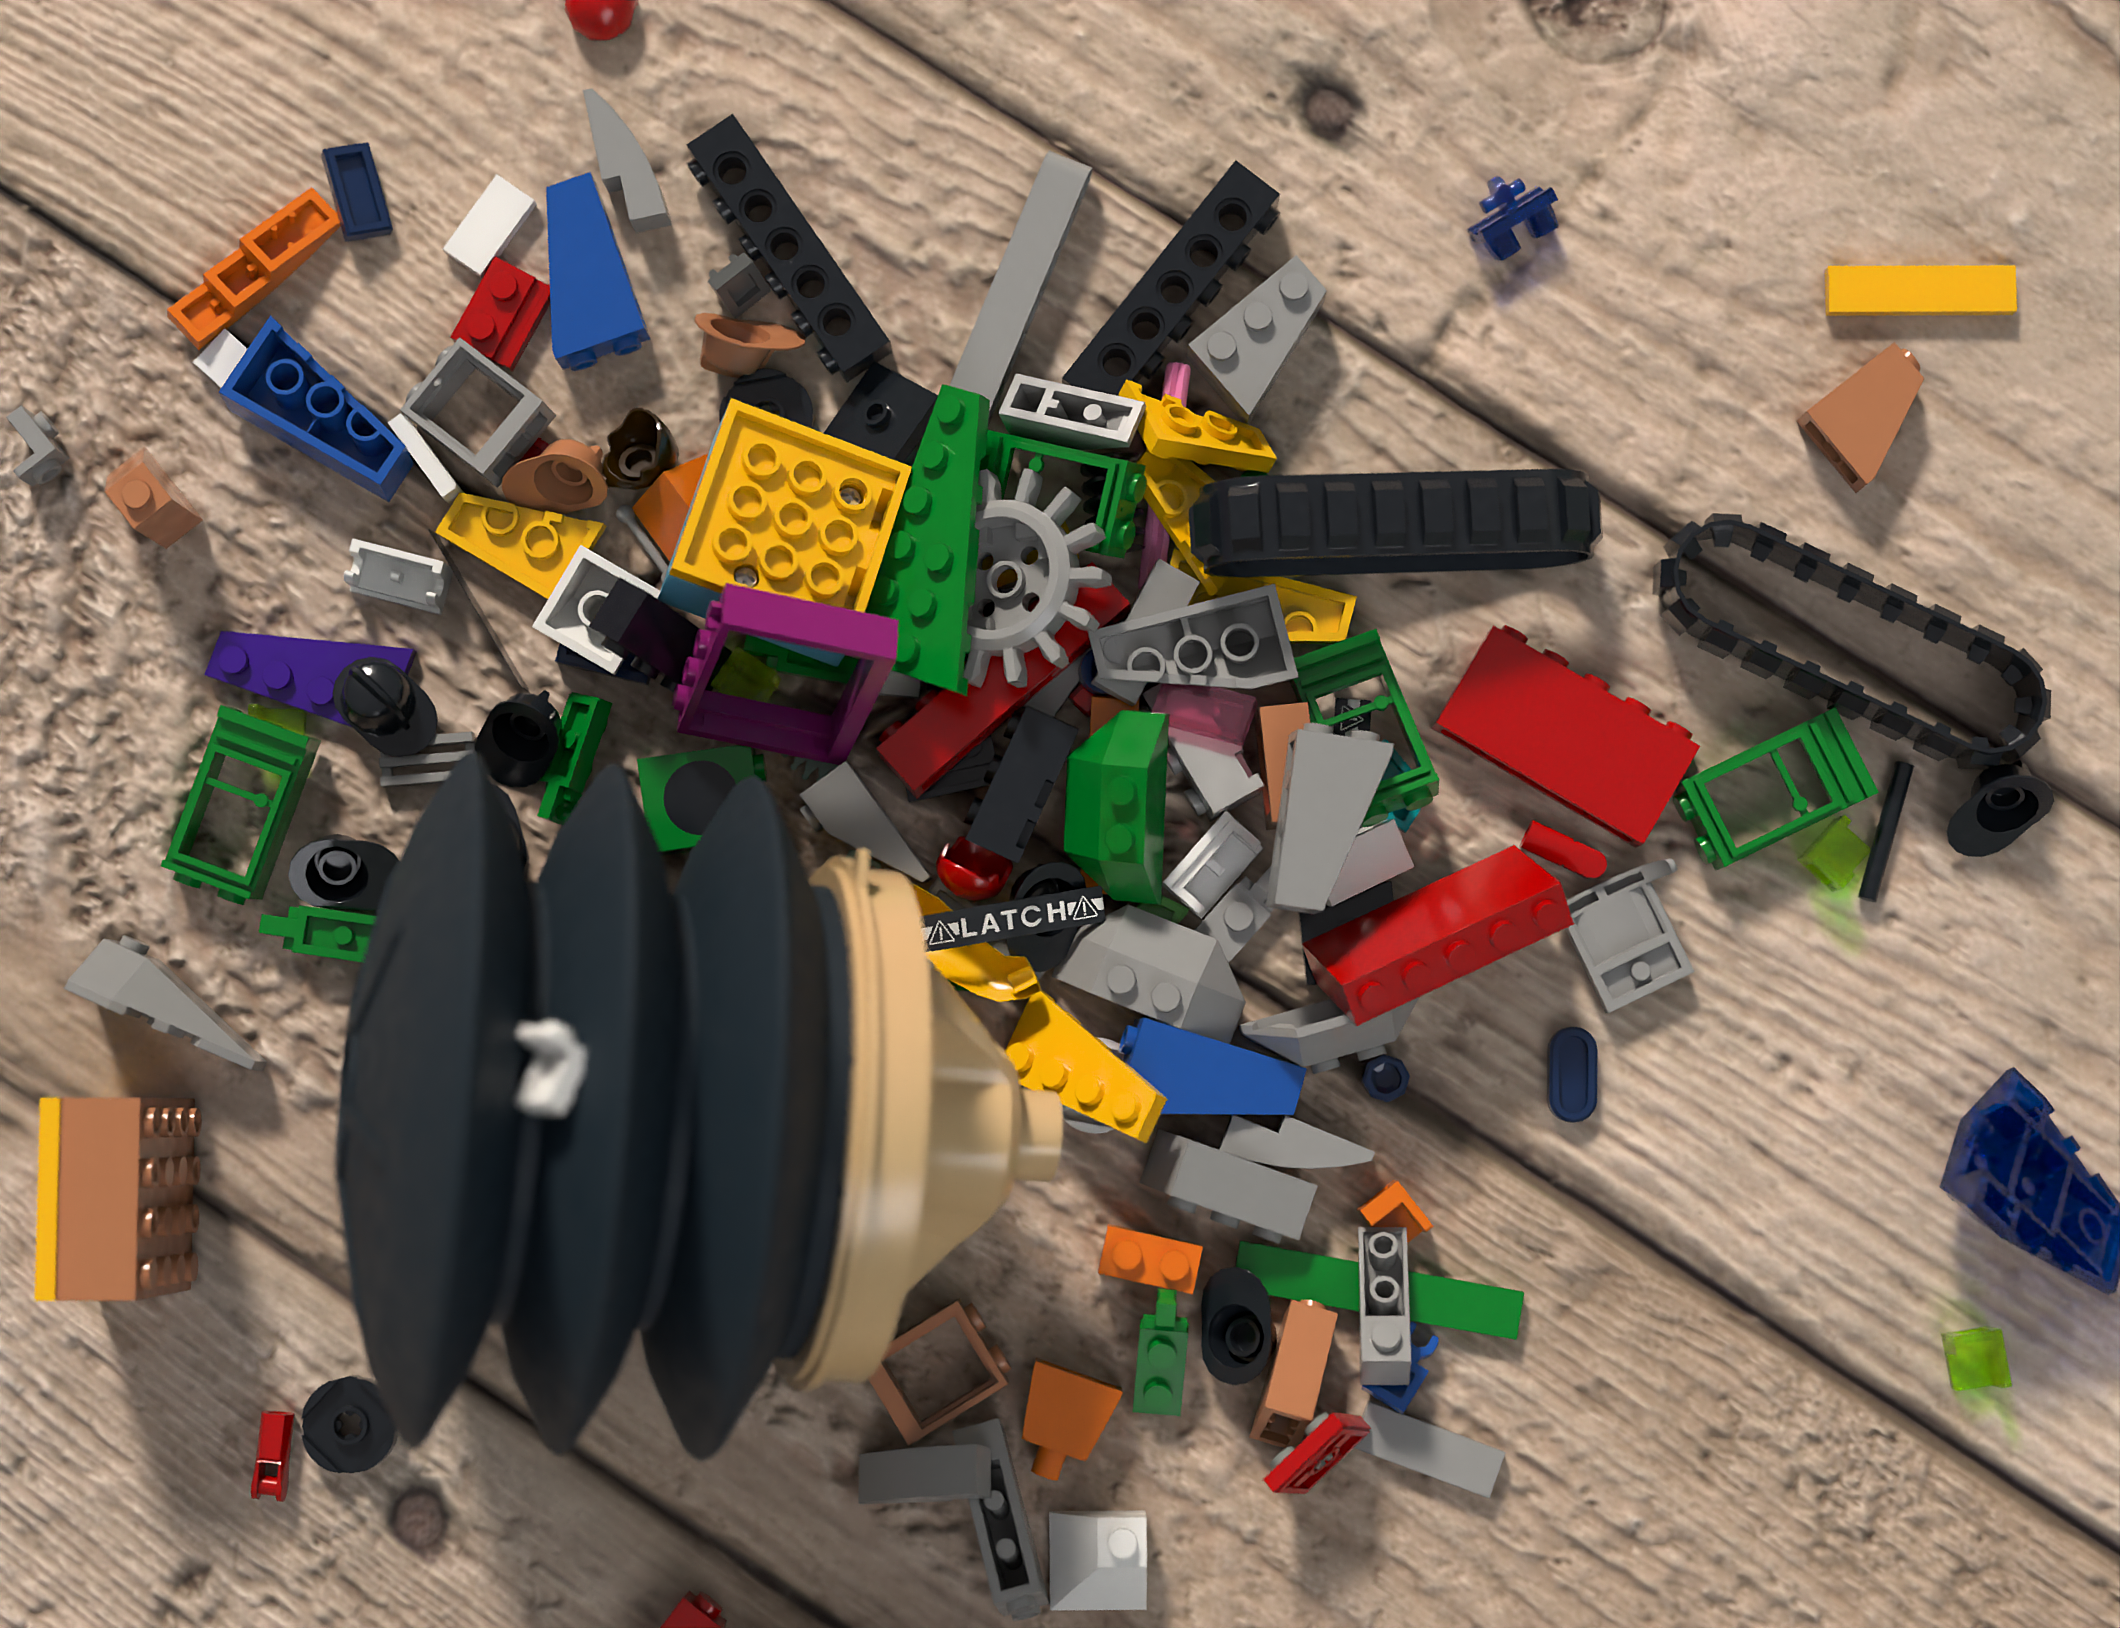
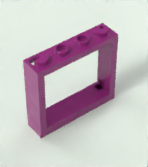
M726 583L719 601H710L705 620L706 630L699 629L695 640L693 657L688 656L685 663L682 685L677 684L674 690L671 706H674V710H679L677 732L841 765L847 760L896 661L899 620ZM729 631L858 657L859 660L832 716L705 690Z

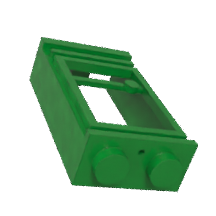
M992 430L987 431L986 456L980 460L979 471L988 469L998 476L1001 484L1002 500L1004 499L1015 448L1035 452V458H1032L1029 462V469L1034 470L1038 474L1045 467L1044 455L1108 469L1096 519V525L1103 529L1106 538L1095 546L1085 549V551L1116 558H1125L1126 550L1132 546L1135 538L1136 527L1133 518L1136 505L1142 500L1146 490L1145 465Z
M1377 629L1294 658L1299 678L1289 681L1298 703L1308 702L1310 723L1334 726L1375 710L1384 711L1388 708V705H1391L1416 764V769L1380 781L1361 826L1370 827L1387 819L1388 813L1404 807L1408 811H1412L1430 804L1433 801V797L1439 795L1440 779L1437 773H1435L1383 649ZM1379 676L1387 697L1379 695L1372 703L1326 720L1323 719L1316 702L1317 698Z
M220 705L217 713V722L165 860H162L161 867L174 871L173 880L200 889L202 882L219 888L218 897L244 905L246 898L263 899L321 740L290 731L276 723L242 713L243 711L236 708ZM226 756L282 776L274 800H270L268 795L264 793L254 794L217 780ZM214 787L254 801L257 807H270L245 876L189 856Z
M1836 707L1679 782L1675 789L1677 795L1673 796V802L1683 821L1687 822L1690 820L1698 835V838L1694 839V844L1701 859L1707 865L1712 863L1716 871L1879 792ZM1796 739H1799L1831 802L1810 813L1806 809L1808 806L1807 800L1804 797H1800L1777 751V748ZM1769 753L1793 799L1792 807L1794 810L1799 811L1801 817L1736 848L1705 783Z

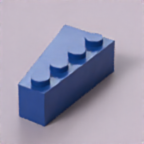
M271 315L219 391L220 396L232 413L387 502H390L414 465L407 447L364 405H361L333 375H330L317 363L299 342L297 343L288 335Z

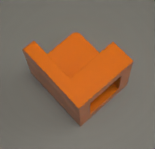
M1392 1180L1356 1209L1370 1227H1407V1243L1422 1231L1427 1232L1434 1227L1397 1180Z

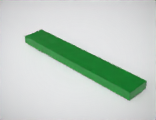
M1239 1240L1235 1267L1249 1270L1257 1276L1266 1288L1268 1295L1298 1301L1313 1300L1326 1306L1359 1311V1271L1357 1261ZM1408 1271L1410 1321L1517 1340L1524 1299L1523 1291Z

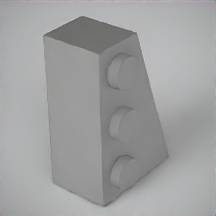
M1297 255L1188 344L1186 358L1238 419L1245 424H1249L1256 410L1275 383L1279 373L1301 341L1325 299L1327 290Z
M1160 683L1142 693L1141 700L1144 706L1139 708V711L1169 714L1167 764L1174 775L1182 772L1191 788L1184 791L1197 816L1205 813L1211 822L1219 818L1225 811L1229 812L1260 795L1264 783L1257 773L1255 775L1252 774L1241 754L1243 752L1242 747L1235 737H1231L1221 719L1220 711L1204 686Z
M1160 1129L1157 1131L1139 1182L1170 1195L1167 1202L1168 1205L1193 1214L1197 1205L1213 1210L1210 1217L1211 1220L1236 1229L1240 1220L1255 1225L1252 1234L1279 1244L1282 1235L1296 1240L1300 1239L1318 1185Z

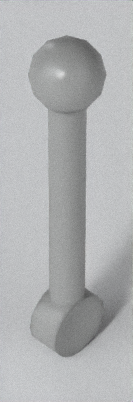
M629 505L620 506L616 512L617 519L622 523H627L662 573L661 580L663 582L668 565L634 519L635 513L633 508Z

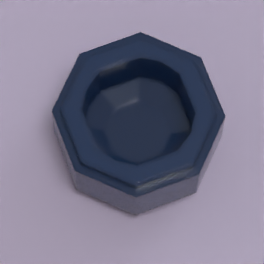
M1383 1054L1366 1063L1361 1082L1369 1097L1390 1102L1405 1094L1410 1075L1402 1060Z

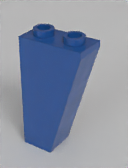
M591 172L546 187L552 351L556 361L562 369L570 367L572 371H579L595 365L598 362V357L615 352L617 356L639 350L642 347L641 342L651 338L598 185Z
M1147 1018L1135 1019L1133 1026L1127 1025L1119 1044V1052L1124 1054L1123 1062L1131 1066L1167 1098L1161 1114L1294 1115L1307 1068Z

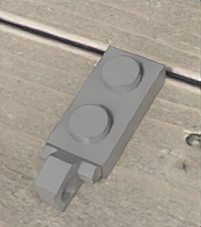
M1271 866L1255 884L1246 876L1239 884H1235L1194 930L1217 939L1228 963L1271 916L1270 913L1274 908L1266 907Z

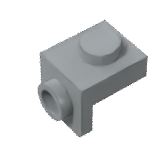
M19 406L6 418L33 450L34 454L13 471L19 479L31 486L47 483L60 473L62 469L60 465L70 457L54 439L60 432L43 412L35 415L23 406Z

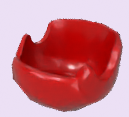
M565 0V12L573 29L592 41H609L616 38L619 34H623L631 27L633 15L639 3L638 0Z
M967 836L958 837L950 848V844L946 843L936 861L937 875L946 888L959 898L972 901L996 897L1002 891L1014 867L1011 860L966 840Z

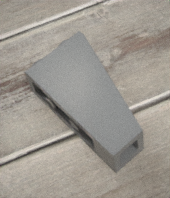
M1305 723L1303 729H1297L1289 734L1266 907L1308 914H1316L1324 910L1392 756L1394 744L1380 742V734L1368 731H1351V737L1332 734L1333 727L1317 723Z
M998 1418L953 1430L955 1445L978 1444L991 1448V1498L969 1499L993 1603L1003 1616L1011 1614L1013 1621L1037 1616L1041 1613L1040 1606L1050 1604L1004 1427Z

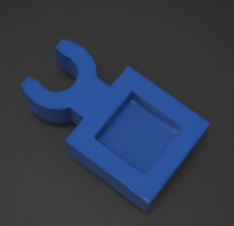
M1410 1322L1411 1368L1409 1385L1362 1386V1390L1402 1415L1429 1372L1418 1365V1362L1430 1357L1435 1352L1439 1339L1433 1335L1426 1346H1415L1411 1341V1335L1417 1326L1414 1322Z

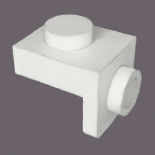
M545 1022L543 1026H520L516 1037L537 1051L538 1054L514 1103L529 1113L563 1115L566 1107L573 1101L574 1090L583 1074L586 1050L574 1042L576 1036L572 1031L557 1023Z

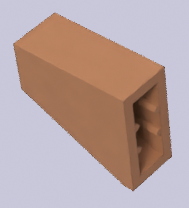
M1895 342L1812 406L1797 420V423L1855 493L1875 478L1925 379L1919 372L1920 365L1913 354L1906 349H1900Z
M145 447L107 476L105 493L133 529L165 549L203 521Z
M1291 1300L1282 1319L1275 1351L1270 1361L1249 1438L1283 1448L1292 1446L1295 1449L1299 1445L1305 1434V1429L1313 1419L1338 1313L1328 1311L1323 1304L1313 1300H1301L1299 1302Z

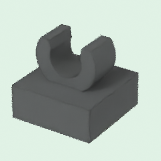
M745 252L740 256L731 254L728 257L731 263L718 273L714 269L709 271L710 279L708 283L735 319L772 291L754 262Z

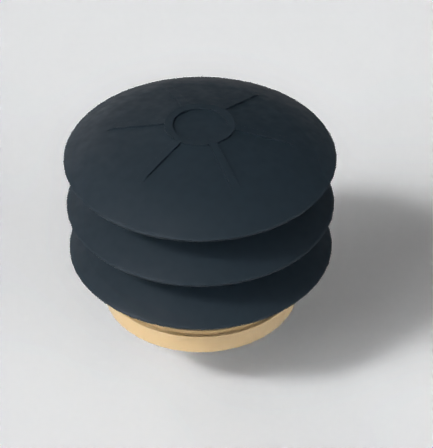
M474 750L460 757L419 816L399 863L386 881L350 1002L338 1108L335 1180L338 1190L353 1311L358 1320L370 1373L403 1443L414 1450L427 1440L468 1376L489 1323H500L513 1377L546 1447L560 1456L574 1447L618 1376L635 1331L639 1330L650 1376L682 1446L693 1458L699 1461L707 1460L717 1454L724 1446L772 1363L778 1374L786 1380L793 1390L812 1391L822 1381L863 1383L869 1380L881 1364L891 1342L904 1295L958 1244L975 1233L1004 1206L1014 1180L1050 1182L1054 1178L1059 1164L1063 1134L1062 1108L1059 1096L1054 1091L1020 1089L1018 1074L1013 1061L928 958L917 899L910 883L903 874L895 871L869 869V851L858 849L854 860L850 857L833 856L824 865L816 869L810 879H808L774 795L766 784L754 776L740 781L732 789L691 851L675 891L672 894L669 891L660 847L632 782L624 769L615 763L606 766L598 773L556 835L537 882H529L525 878L515 830L482 757ZM545 1022L557 1023L572 1031L576 1036L574 1042L586 1050L583 1074L574 1090L573 1101L566 1107L563 1115L529 1113L514 1103L538 1054L537 1051L516 1037L520 1026H543Z

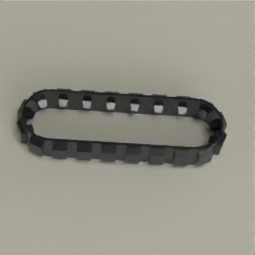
M1571 469L1240 477L1202 486L1199 488L1200 497L1189 509L1191 553L1204 564L1205 574L1219 577L1249 578L1551 568L1581 563L1592 559L1594 547L1603 538L1600 493L1589 483V475L1587 473Z
M1712 513L1705 520L1704 526L1701 527L1695 522L1690 521L1663 546L1668 559H1661L1654 566L1653 595L1661 597L1665 611L1660 616L1679 636L1686 632L1699 639L1698 648L1721 659H1724L1729 654L1741 659L1740 668L1759 677L1768 679L1775 675L1785 680L1783 688L1808 700L1815 696H1820L1828 700L1827 709L1830 710L1836 707L1840 715L1850 720L1862 716L1871 721L1869 729L1896 741L1906 737L1914 741V750L1937 761L1948 757L1956 759L1958 768L1985 770L1990 767H1996L1999 765L2001 758L2006 762L2021 758L2041 739L2037 729L2042 722L2051 719V690L2045 689L2044 680L2040 675L2043 668L2024 648L2017 651L2004 644L2005 636L1980 624L1973 628L1961 624V615L1937 604L1927 608L1917 603L1918 595L1893 583L1887 587L1878 585L1873 582L1874 574L1847 563L1840 567L1829 561L1831 554L1806 542L1799 547L1785 541L1787 533L1760 522L1755 527L1751 524L1743 523L1742 515ZM1713 539L1714 547L1729 548L1730 543H1734L1751 551L1750 557L1761 562L1768 559L1793 571V577L1805 583L1810 579L1836 591L1837 598L1850 603L1852 600H1855L1880 612V618L1892 624L1897 620L1924 633L1923 638L1937 644L1939 641H1942L1967 653L1966 659L1979 665L1983 661L1992 665L2002 673L2000 676L2016 692L2017 698L2014 699V713L2018 714L2016 727L2009 724L1999 733L2004 743L2001 747L1989 748L1986 737H1972L1970 743L1950 734L1951 728L1940 722H1937L1934 726L1907 714L1908 707L1894 701L1890 706L1863 693L1864 686L1853 681L1846 685L1821 673V666L1809 660L1805 664L1797 662L1776 652L1777 645L1769 641L1763 640L1759 644L1734 632L1733 624L1722 619L1715 623L1705 618L1698 612L1700 607L1692 598L1687 600L1680 587L1686 586L1687 571L1678 569L1682 554L1693 560L1703 551L1698 543L1700 540Z

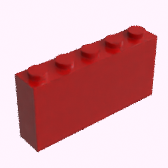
M1493 625L1431 729L1634 848L1643 845L1700 748V745L1691 741L1693 734L1677 723L1668 721L1666 725L1649 716L1652 712L1649 707L1633 698L1627 697L1623 701L1608 692L1610 685L1602 679L1589 673H1585L1584 677L1576 674L1567 668L1569 662L1561 655L1548 649H1544L1543 653H1540L1526 644L1528 638L1518 630L1504 625L1502 629Z
M1513 845L1302 943L1316 984L1356 1026H1359L1574 925L1561 883Z

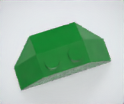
M1121 710L1067 756L1064 852L1101 886L1113 900L1157 905L1161 903L1169 732L1168 713Z

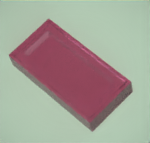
M1162 683L1152 712L1168 713L1169 727L1243 747L1258 702L1256 697L1220 687Z

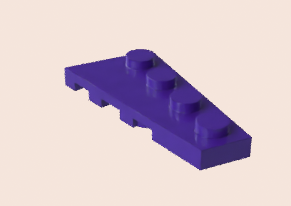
M221 631L204 675L353 728L337 711L333 698L335 680L342 670L356 660L376 657L387 659L409 675L417 651L410 648Z

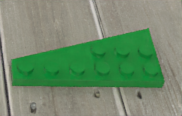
M942 384L914 460L865 613L899 620L897 657L891 671L967 696L968 679L963 677L965 654L971 652L972 635L967 634L968 610L975 600L980 530L975 528L976 506L982 505L983 487L978 485L980 460L986 456L990 400L980 394Z

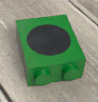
M742 745L637 759L643 810L658 842L662 856L691 852L732 789L740 781L754 776L762 782L768 781L764 754L756 755L755 748Z

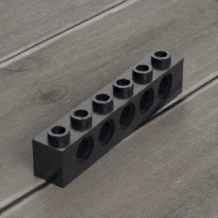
M731 114L686 144L692 158L691 161L686 163L689 170L701 187L708 183L711 185L718 196L712 202L727 225L735 220L744 233L743 236L738 238L740 244L753 262L760 258L770 271L764 278L777 298L781 300L787 296L796 311L790 315L804 337L806 338L813 333L822 346V349L816 353L828 372L834 375L839 371L847 383L867 370L873 361L879 362L891 354L893 350L890 340L736 117ZM732 168H741L746 171L744 179L737 184H727L722 181L724 174ZM765 205L772 209L771 215L765 221L754 222L748 218L750 211L756 206ZM783 243H793L798 246V251L791 259L780 260L774 256L776 248ZM810 280H817L825 285L822 293L814 298H807L800 294L801 287ZM835 318H845L851 323L849 330L841 336H833L826 332L828 323Z
M1235 160L1064 374L1062 384L1119 396V392L1126 379L1138 383L1143 376L1148 380L1151 379L1166 358L1161 354L1171 340L1178 344L1191 329L1194 320L1190 316L1200 304L1208 307L1223 287L1219 280L1230 267L1236 271L1244 263L1252 250L1248 243L1255 234L1260 232L1262 235H1265L1280 216V212L1276 210L1280 193ZM1226 214H1235L1243 220L1245 225L1239 230L1229 231L1221 226L1219 220ZM1197 250H1207L1215 256L1216 261L1208 267H1200L1192 262L1190 256ZM1175 285L1183 288L1187 293V297L1180 303H1170L1163 298L1161 293L1166 287ZM1147 321L1153 323L1159 332L1154 338L1143 340L1138 338L1132 329L1136 324ZM1119 357L1127 361L1130 369L1122 376H1112L1105 371L1103 366L1109 359Z

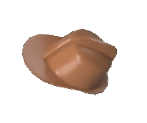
M714 313L697 314L694 320L697 326L704 331L700 355L701 367L728 377L739 378L742 375H751L758 369L765 367L774 351L795 350L805 345L806 338L801 332L777 323L733 319Z
M572 439L555 441L540 456L520 461L509 467L502 477V491L510 503L543 512L550 511L567 514L600 505L606 499L608 493V485L602 475V449L600 446H587Z

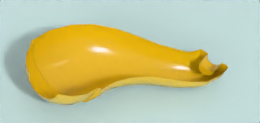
M910 884L917 899L921 916L953 911L940 898L917 885ZM987 942L927 952L928 958L946 979L979 996L1003 1002L1028 998L1041 991L1039 980L1026 957L1005 956Z

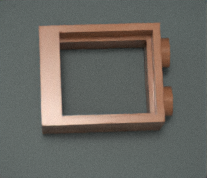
M1308 702L1259 707L1254 718L1260 778L1264 783L1262 797L1266 830H1276L1288 737L1295 730L1303 729L1305 723H1310Z
M959 1298L891 1340L881 1364L869 1379L908 1446L1009 1383L1005 1373L1011 1370L1012 1367L998 1344L989 1348L980 1333L987 1326L973 1303L964 1306ZM955 1317L991 1378L921 1421L885 1359Z

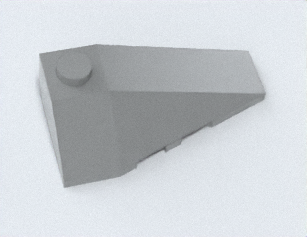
M1275 584L1099 628L1096 632L1088 631L1100 679L1252 690L1299 678Z
M123 935L120 942L104 938L68 979L64 987L65 990L118 1014L124 1015L125 1013L135 1018L146 1017L148 1018L147 1023L151 1025V1028L179 1038H183L185 1035L192 1039L190 1043L194 1046L250 1070L263 1071L267 1064V1061L161 960L147 954L150 948L149 945L129 936Z

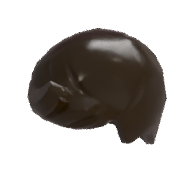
M643 408L631 409L622 424L608 435L607 440L610 452L603 457L602 474L606 478L605 481L608 488L638 490L650 487L662 472L676 466L679 456L677 443L670 430L657 415Z

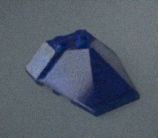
M2015 1067L2006 1070L1960 1119L1940 1188L1968 1215L1998 1237L2107 1295L2116 1293L2120 1279V1203L2100 1174L2096 1173L2091 1176L2077 1157L2075 1152L2079 1151L2081 1147L2073 1135L2064 1138L2049 1116L2055 1110L2047 1098Z

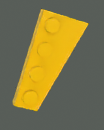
M1174 549L1170 565L1200 581L1180 550ZM1229 577L1220 590L1212 597L1200 582L1188 604L1189 606L1275 584L1290 644H1334L1346 639L1357 596L1285 577Z
M1041 990L1030 996L1005 1049V1053L1015 1065L1019 1084L1031 1090L1054 1091L1058 1094L1061 1104L1147 1143L1167 1098L1131 1066L1112 1053L1106 1044L1087 1031L1081 1025L1082 1023L1069 1012L1062 1009L1045 991Z

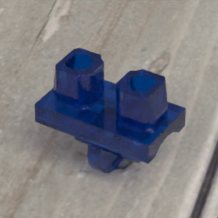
M1496 176L1488 181L1491 195L1480 201L1479 205L1485 214L1497 207L1499 210L1467 228V231L1472 241L1483 242L1485 248L1495 260H1505L1521 249L1511 229L1515 225L1524 221L1530 235L1536 239L1545 236L1559 227L1555 212L1551 206L1558 198L1552 187L1543 190L1537 186L1515 200V196L1526 190L1523 181L1518 178L1507 185L1501 177Z

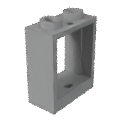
M460 337L453 346L447 347L440 353L436 360L435 368L423 382L416 384L409 391L406 403L400 409L415 425L496 488L502 483V477L508 468L521 460L556 417L553 411L540 398ZM475 368L519 401L476 455L433 422V419Z

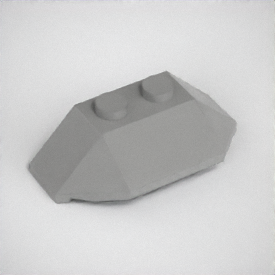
M1131 905L1105 915L1104 922L1088 924L1077 928L1067 956L1055 967L1052 977L1182 1030L1230 1044L1246 1004L1217 939Z
M1419 997L1359 1026H1356L1329 999L1241 1024L1238 1027L1243 1037L1294 1065L1301 1067L1311 1065L1313 1074L1341 1067L1338 1057L1357 1052L1359 1061L1386 1054L1384 1044L1396 1041Z

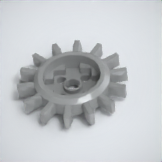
M1024 468L1014 500H1002L1001 484L998 476L988 469L979 471L978 485L983 487L982 505L976 506L975 528L980 530L975 600L968 610L967 634L972 635L971 652L968 654L963 675L964 678L968 679V684L979 688L982 687L991 656L1003 657L1004 674L1007 682L1017 688L1027 686L1025 652L1039 647L1045 659L1061 669L1067 666L1069 660L1066 652L1058 644L1054 634L1062 627L1065 621L1071 622L1080 630L1096 632L1100 623L1090 612L1074 606L1080 587L1097 589L1111 586L1112 576L1103 569L1094 566L1079 568L1077 554L1104 540L1106 536L1103 529L1093 522L1067 534L1061 527L1082 499L1065 486L1043 512L1035 508L1042 487L1043 477L1031 469ZM1033 550H1037L1038 559L1035 563L1027 565L1026 559L1028 554ZM988 556H993L994 562L991 568L983 570V560ZM1008 569H1015L1018 575L1016 586L1008 593H1000L997 588V580L1000 574ZM1039 596V603L1032 611H1029V601L1033 597ZM994 602V612L990 616L984 617V607L986 604Z

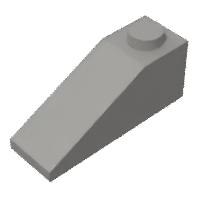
M1015 374L998 414L1009 435L1076 450L1130 447L1145 412L1146 404L1144 401Z
M847 761L800 794L806 803L800 811L816 832L824 828L828 834L857 849L868 850L871 856L925 884L933 878L857 772Z

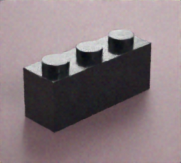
M620 577L589 625L590 628L605 637L601 643L602 647L623 660H626L628 655L631 654L635 657L631 663L632 667L654 680L658 674H661L664 678L660 685L674 693L677 684L682 685L685 663L688 656L693 657L695 640L700 629L650 593ZM724 645L705 690H713L735 655L733 651Z

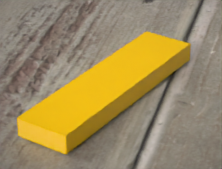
M2016 265L1828 266L1825 269L1826 316L2013 315L2017 312Z

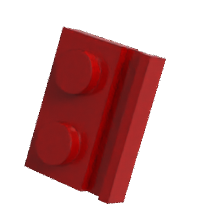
M494 257L450 338L456 342L460 337L490 361L496 362L513 372L550 305V285Z

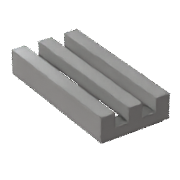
M475 733L436 734L427 746L465 744V751L392 757L381 752V758H379V767L382 768V777H380L381 787L443 783L451 771L393 776V767L457 762L463 754L472 750L475 751Z

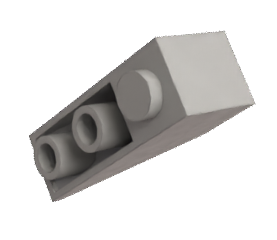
M1358 1227L1360 1385H1409L1411 1343L1407 1227Z

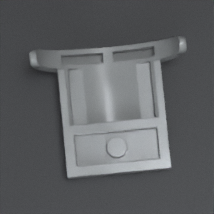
M1673 859L1658 860L1633 868L1567 899L1574 925L1565 928L1605 1013L1617 1010L1694 973L1690 961L1651 881L1677 871V865Z

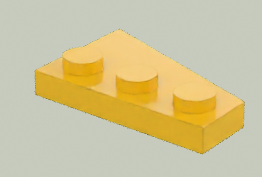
M459 492L435 533L548 600L579 546L582 545L592 551L607 526L601 522L566 517L559 513L538 511L516 506L508 502Z

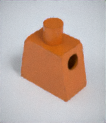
M1036 1357L1021 1438L1039 1445L1031 1472L1041 1477L1058 1481L1066 1456L1086 1462L1121 1399L1122 1387Z

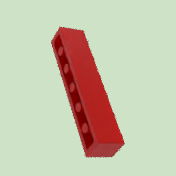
M1093 562L1089 563V564L1086 566V567H1091V566L1097 567ZM1112 583L1111 586L1097 589L1080 587L1074 604L1075 607L1090 612L1100 623L1098 629L1120 623L1130 611V602ZM1040 598L1028 606L1029 611H1032L1037 606ZM1065 621L1062 627L1054 634V638L1064 648L1069 660V664L1063 669L1045 659L1039 647L1025 652L1024 660L1027 669V686L1017 688L1008 683L1004 674L1003 657L991 656L987 674L981 688L968 684L967 696L947 689L940 693L936 689L932 690L916 704L915 709L918 712L905 724L900 720L896 721L881 734L879 740L882 744L876 748L879 757L917 799L1013 715L1014 710L1018 711L1090 649L1092 646L1088 631L1080 630L1071 622Z

